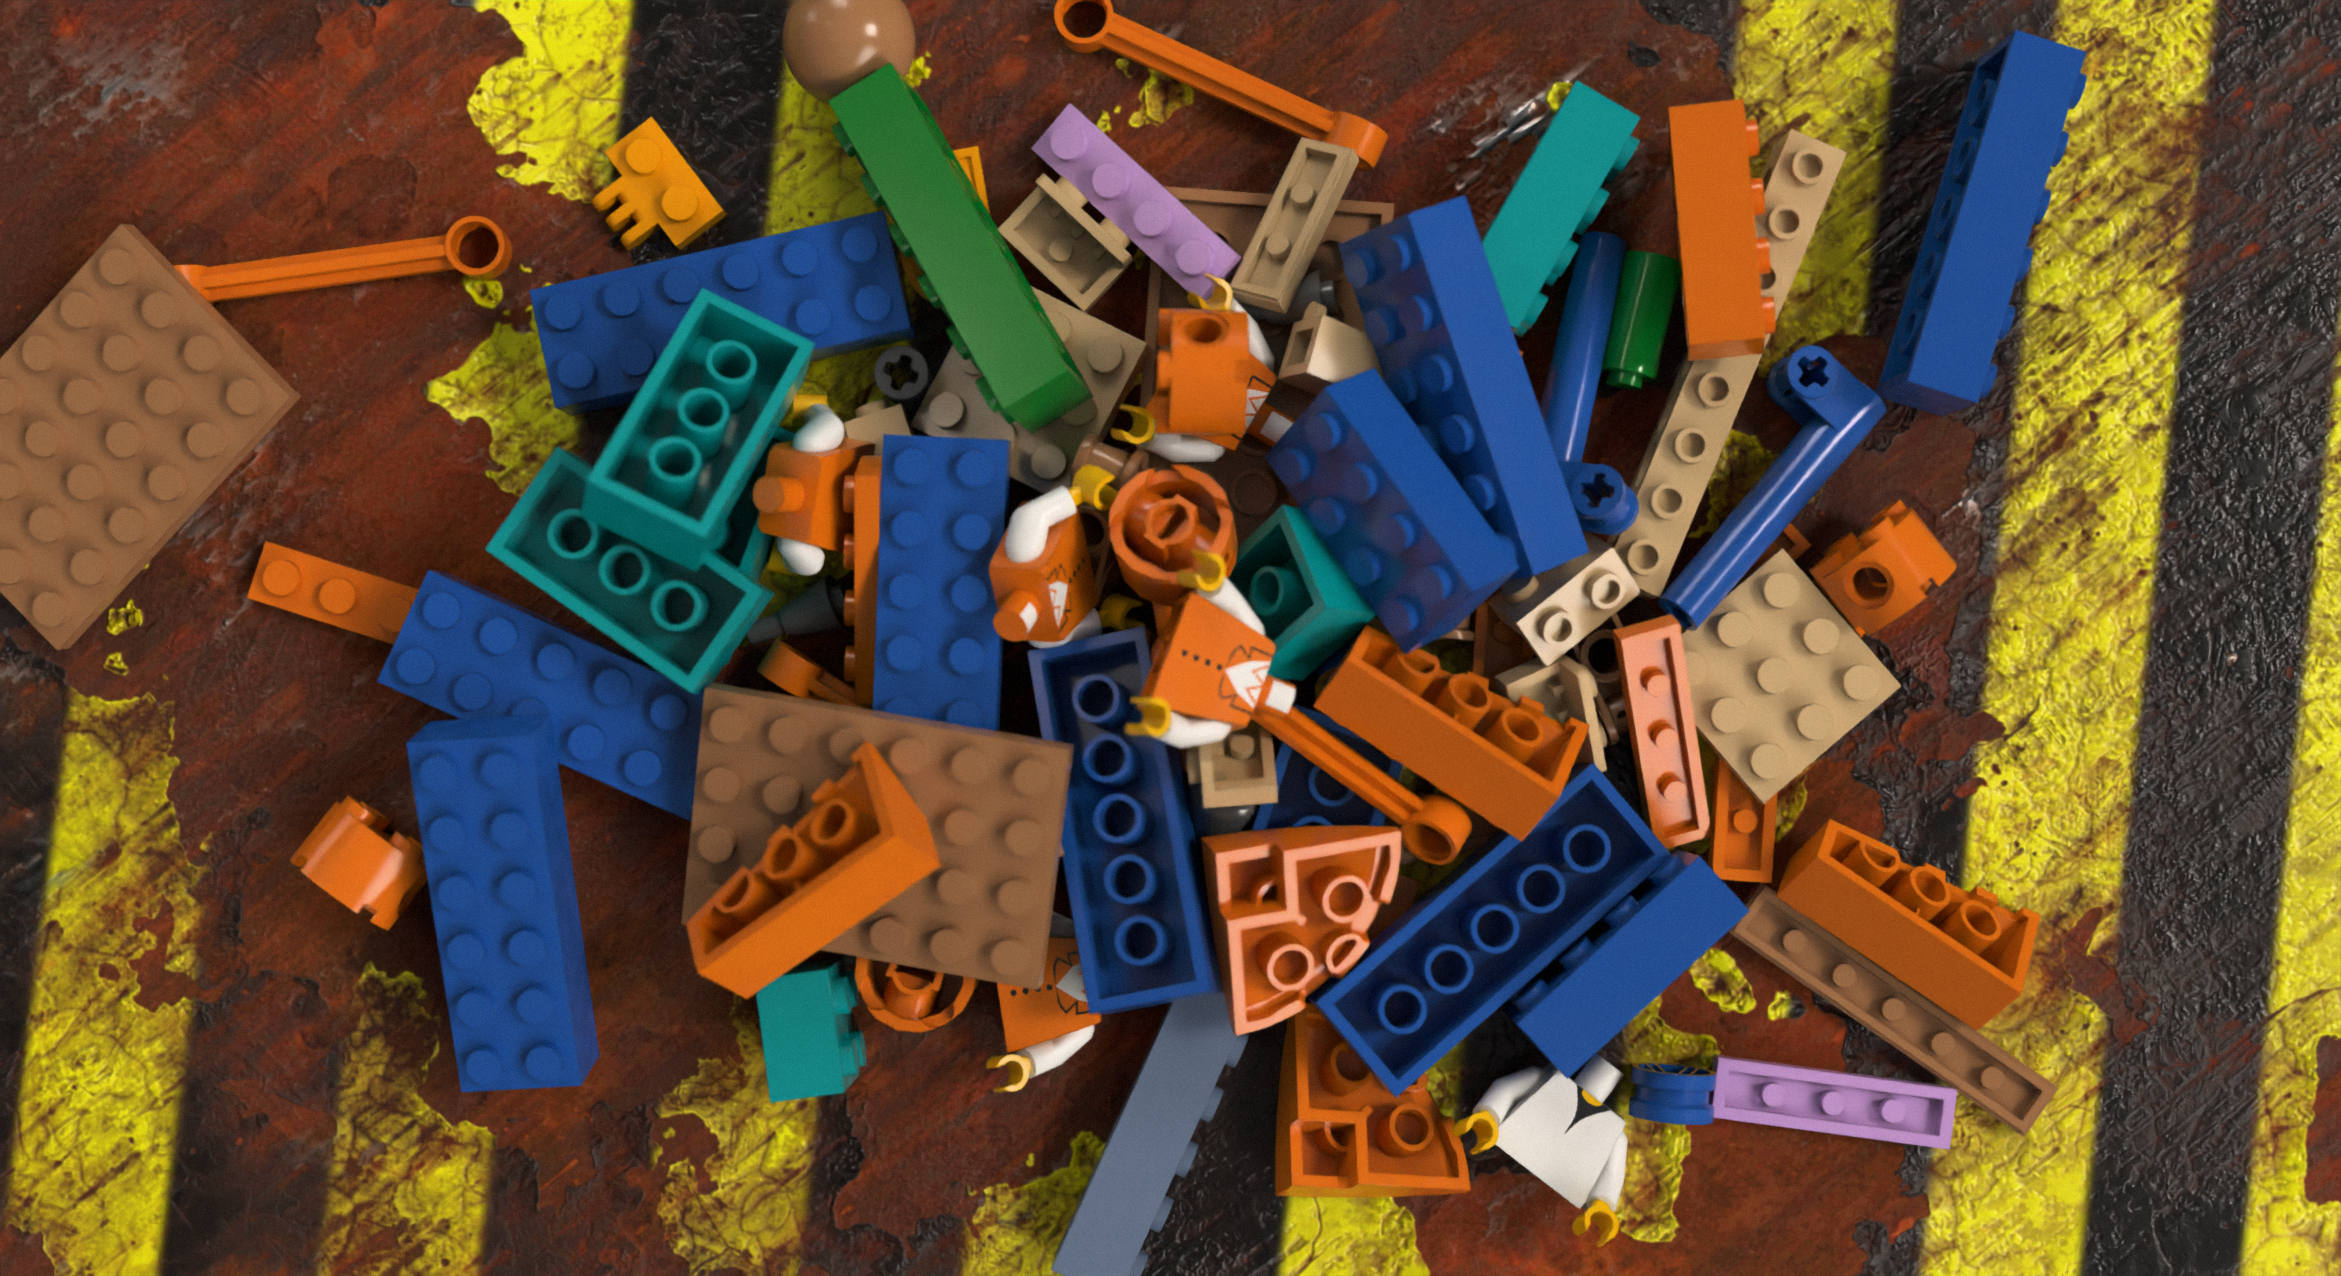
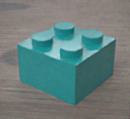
M1282 505L1238 547L1236 564L1228 580L1241 593L1264 625V636L1276 645L1267 674L1278 679L1304 680L1377 615L1300 507Z
M843 957L799 963L756 993L770 1103L845 1093L859 1076L860 1067L866 1066L867 1063L862 1030L853 1031L851 1008L859 1004L854 970L845 971Z

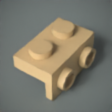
M1042 173L1035 181L1037 188L998 230L1018 252L1081 311L1087 313L1134 263L1132 256L1125 250L1132 241L1107 217L1099 224L1095 222L1082 209L1088 202V199L1064 176H1061L1054 183L1047 175Z
M1583 532L1589 549L1588 553L1538 575L1505 582L1501 591L1488 601L1498 618L1523 636L1538 659L1545 665H1550L1634 599L1640 592L1638 585L1613 547L1589 532Z
M1565 654L1550 665H1545L1536 657L1494 676L1498 695L1517 702L1524 695L1544 704L1543 715L1563 724L1570 717L1589 724L1590 727L1573 765L1593 762L1601 772L1607 770L1603 748L1607 746V737L1603 726L1597 719L1594 697L1598 693L1597 685L1592 673L1584 664L1576 663Z
M1251 718L1246 727L1229 731L1222 741L1186 748L1189 784L1202 783L1204 808L1278 803L1272 733Z

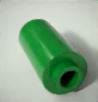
M1626 251L1601 372L1608 374L1607 384L1622 389L1641 391L1643 382L1656 381L1682 273L1678 260L1652 252Z

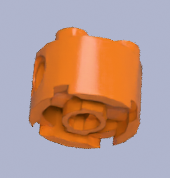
M1159 308L1158 345L1169 346V351H1159L1157 354L1156 391H1168V397L1156 398V434L1243 435L1245 431L1248 380H1246V363H1248L1249 357L1248 313L1234 310Z
M1170 465L1171 470H1161L1156 473L1154 468L1138 473L1120 489L1109 513L1110 539L1124 581L1140 597L1161 606H1171L1172 608L1176 600L1187 593L1193 592L1198 594L1197 589L1183 586L1177 580L1180 570L1197 574L1198 561L1191 555L1192 549L1215 553L1221 556L1225 563V576L1229 578L1236 564L1238 553V540L1234 519L1224 490L1208 474L1187 465Z
M1897 499L1878 512L1870 520L1872 525L1858 537L1853 532H1849L1838 539L1823 552L1825 557L1809 570L1814 577V584L1860 638L1865 633L1870 635L1877 632L1927 597L1924 592L1931 585L1930 578L1939 587L1957 569L1956 562L1912 507L1907 508L1901 499Z
M348 795L343 802L336 801L319 824L290 858V861L299 867L302 866L300 871L342 904L357 914L364 907L374 914L370 922L385 930H389L428 881L423 847L416 839L411 836L407 838L398 831L393 836L389 835L384 831L391 823L388 818L364 801L359 802Z
M857 957L855 981L858 991L861 992L863 1000L868 1005L867 1008L877 1020L898 1031L922 1033L945 1025L964 1010L980 980Z

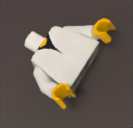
M1595 1053L1575 1080H1572L1570 1077L1567 1079L1552 1064L1547 1065L1544 1069L1531 1066L1498 1078L1491 1084L1474 1107L1473 1115L1454 1124L1452 1132L1455 1137L1465 1134L1470 1128L1476 1132L1477 1144L1470 1151L1472 1155L1497 1145L1578 1209L1586 1202L1588 1209L1573 1222L1572 1230L1578 1237L1587 1231L1590 1221L1597 1224L1600 1229L1597 1247L1603 1246L1617 1234L1619 1222L1614 1212L1617 1208L1625 1178L1628 1139L1623 1131L1625 1121L1603 1102L1624 1074L1600 1055Z

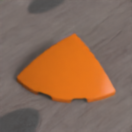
M1307 826L1244 831L1201 838L1207 898L1216 957L1231 1029L1235 1036L1263 1029L1300 1012L1306 1007V996L1318 989L1330 977L1342 979L1357 963L1370 944L1367 931L1377 914L1379 906L1383 903L1389 904L1392 899L1401 856L1400 829L1387 826Z
M1306 1003V1007L1303 1010L1288 1017L1276 1117L1275 1196L1368 1198L1427 1196L1469 1192L1471 1190L1469 1171L1460 1136L1455 1137L1452 1132L1455 1124L1453 1118L1441 1114L1436 1102L1426 1089L1429 1081L1428 1076L1423 1073L1397 1097L1393 1096L1381 1086L1311 1003Z

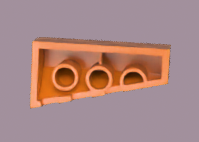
M1744 99L1668 107V156L1672 175L1674 212H1677L1678 218L1676 219L1679 266L1682 268L1683 278H1681L1688 361L1763 354L1765 334L1776 333V316L1773 296L1762 297L1760 275L1770 274V250L1768 237H1756L1754 216L1765 214L1762 177L1751 178L1749 157L1759 156L1757 119L1745 120Z
M1367 625L1332 672L1313 706L1329 716L1337 724L1346 727L1383 751L1389 758L1400 762L1435 785L1443 793L1460 801L1486 818L1492 825L1503 829L1521 842L1560 797L1590 727L1589 724L1570 717L1563 724L1543 715L1544 704L1524 695L1517 702H1514L1489 691V680L1473 672L1467 671L1465 674L1454 675L1440 669L1437 656L1419 648L1405 655L1392 636Z
M865 741L850 756L855 765L837 783L827 779L811 796L816 805L792 829L783 824L767 840L769 846L764 853L763 859L751 871L742 866L686 923L697 973L748 999L941 866L926 817L874 745Z
M1831 819L1789 859L1776 897L1790 905L1795 911L1805 915L1839 938L1847 946L1854 948L1891 973L1896 979L1906 983L1939 1005L1944 1011L1955 1016L1976 1031L2022 994L2041 916L2024 907L2020 908L2016 913L1997 905L1998 895L1978 886L1968 892L1946 882L1945 871L1926 862L1918 867L1901 861L1897 849Z

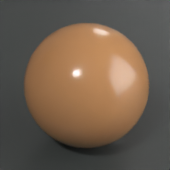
M794 0L786 15L782 33L784 56L792 75L809 94L827 104H830L829 100L890 62L905 78L911 68L916 47L914 25L910 13L902 0Z

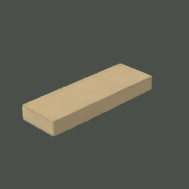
M1301 137L1230 283L1233 293L1232 298L1245 304L1283 314L1287 313L1359 162L1354 149Z

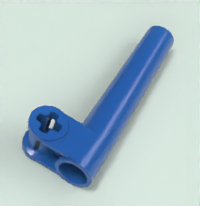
M1593 231L1583 233L1580 238L1539 409L1582 532L1617 535L1626 531L1635 522L1639 513L1638 499L1633 490L1624 483L1622 476L1614 468L1604 464L1582 463L1628 244L1624 239L1616 235Z
M1814 345L1801 347L1789 357L1782 358L1771 366L1766 377L1768 395L1775 404L1780 406L1803 428L1658 600L1663 611L1667 615L1672 614L1680 625L1688 630L1696 631L1886 413V406L1878 394L1855 378L1829 351L1822 347ZM1814 361H1818L1819 364L1815 367L1811 364ZM1802 373H1804L1805 377L1802 380V383H1800L1799 378L1802 376ZM1789 389L1793 392L1790 395L1785 394V391Z

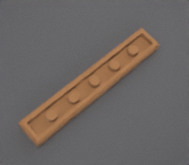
M1757 882L1743 902L1750 912L1728 931L1729 934L1945 1084L1957 1089L1958 1093L2023 1137L2026 1136L2058 1089L2057 1086L1955 1016L1944 1011L1939 1005L1906 983L1896 979L1878 964L1854 948L1847 946L1839 938L1808 917L1795 911L1790 905L1776 897L1777 892L1764 883Z

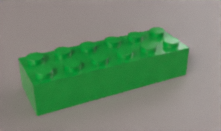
M891 62L829 100L828 102L839 119V122L831 126L836 138L845 152L851 158L855 156L865 170L860 179L874 203L879 208L884 206L891 219L895 222L888 226L889 231L903 254L907 258L912 256L923 272L922 275L917 277V280L925 295L935 309L941 307L950 322L954 323L946 329L953 345L965 361L970 358L976 369L984 375L975 382L993 412L1000 411L1008 424L1017 421L1033 434L1093 398V393L922 97Z

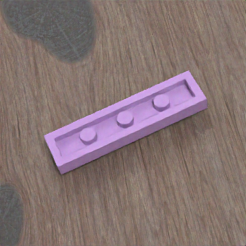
M1071 103L1067 105L1031 148L1059 175L1064 176L1094 207L1119 227L1129 239L1188 293L1191 291L1199 295L1204 301H1207L1212 296L1214 288L1212 282L1206 279L1204 274L1211 273L1226 281L1239 266L1242 257Z
M1716 1054L1713 1056L1712 1071L1717 1074L1716 1089L1709 1092V1103L1714 1105V1118L1950 1150L1957 1089L1951 1086Z

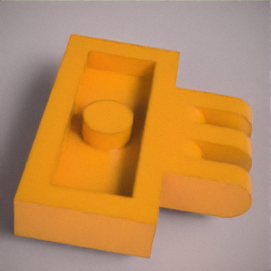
M652 116L604 152L622 176L597 194L591 203L599 213L608 210L619 201L622 203V206L611 213L605 222L612 231L620 230L632 220L637 223L620 238L621 243L627 250L637 247L661 228L674 245L681 250L727 215Z

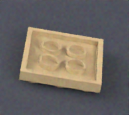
M1032 287L1094 397L1032 434L1017 421L1008 424L1000 411L993 412L975 382L984 375L976 369L970 358L965 361L955 346L952 345L910 426L933 437L1011 441L1010 478L1044 495L1060 486H1064L1067 490L1070 488L1071 468L1082 440L1088 433L1092 432L1100 435L1103 443L1120 410L1119 407L1123 405L1152 348L1146 342Z
M1783 548L1776 550L1735 585L1696 631L1686 628L1681 631L1696 731L1757 802L1761 804L1766 803L1901 687V684Z

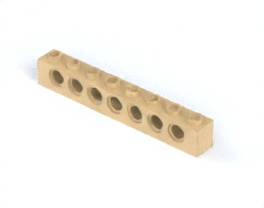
M1790 129L1774 144L1761 175L1764 186L1765 214L1754 216L1756 237L1767 236L1769 241L1770 274H1761L1760 283L1762 297L1773 296L1776 320L1847 152L1793 129ZM1765 334L1764 349L1771 334ZM1686 353L1630 486L1639 502L1637 518L1626 531L1617 535H1610L1607 544L1613 547L1640 589L1638 597L1650 600L1661 596L1762 354L1688 361V353Z

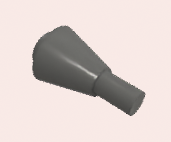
M1320 269L1303 277L1286 314L1238 302L1256 322L1267 320L1268 323L1293 326L1294 322L1303 320L1306 308L1313 301L1326 306V316H1339L1334 280L1324 281Z
M828 574L783 605L779 612L757 619L747 632L748 639L755 646L785 634L793 636L849 631L851 626L844 625V600L846 590L851 589L847 583H838L832 575Z

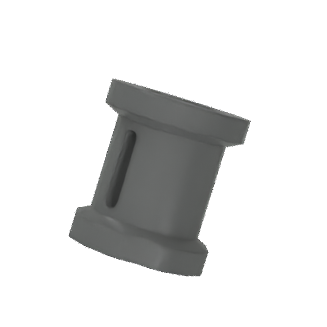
M896 346L889 348L880 355L875 364L874 376L876 384L888 399L897 405L912 406L916 402L924 400L933 383L934 378L929 371L927 362L918 351L911 347ZM907 362L911 363V369L918 376V380L915 384L905 382L902 389L897 390L898 384L890 376L893 369L903 371Z

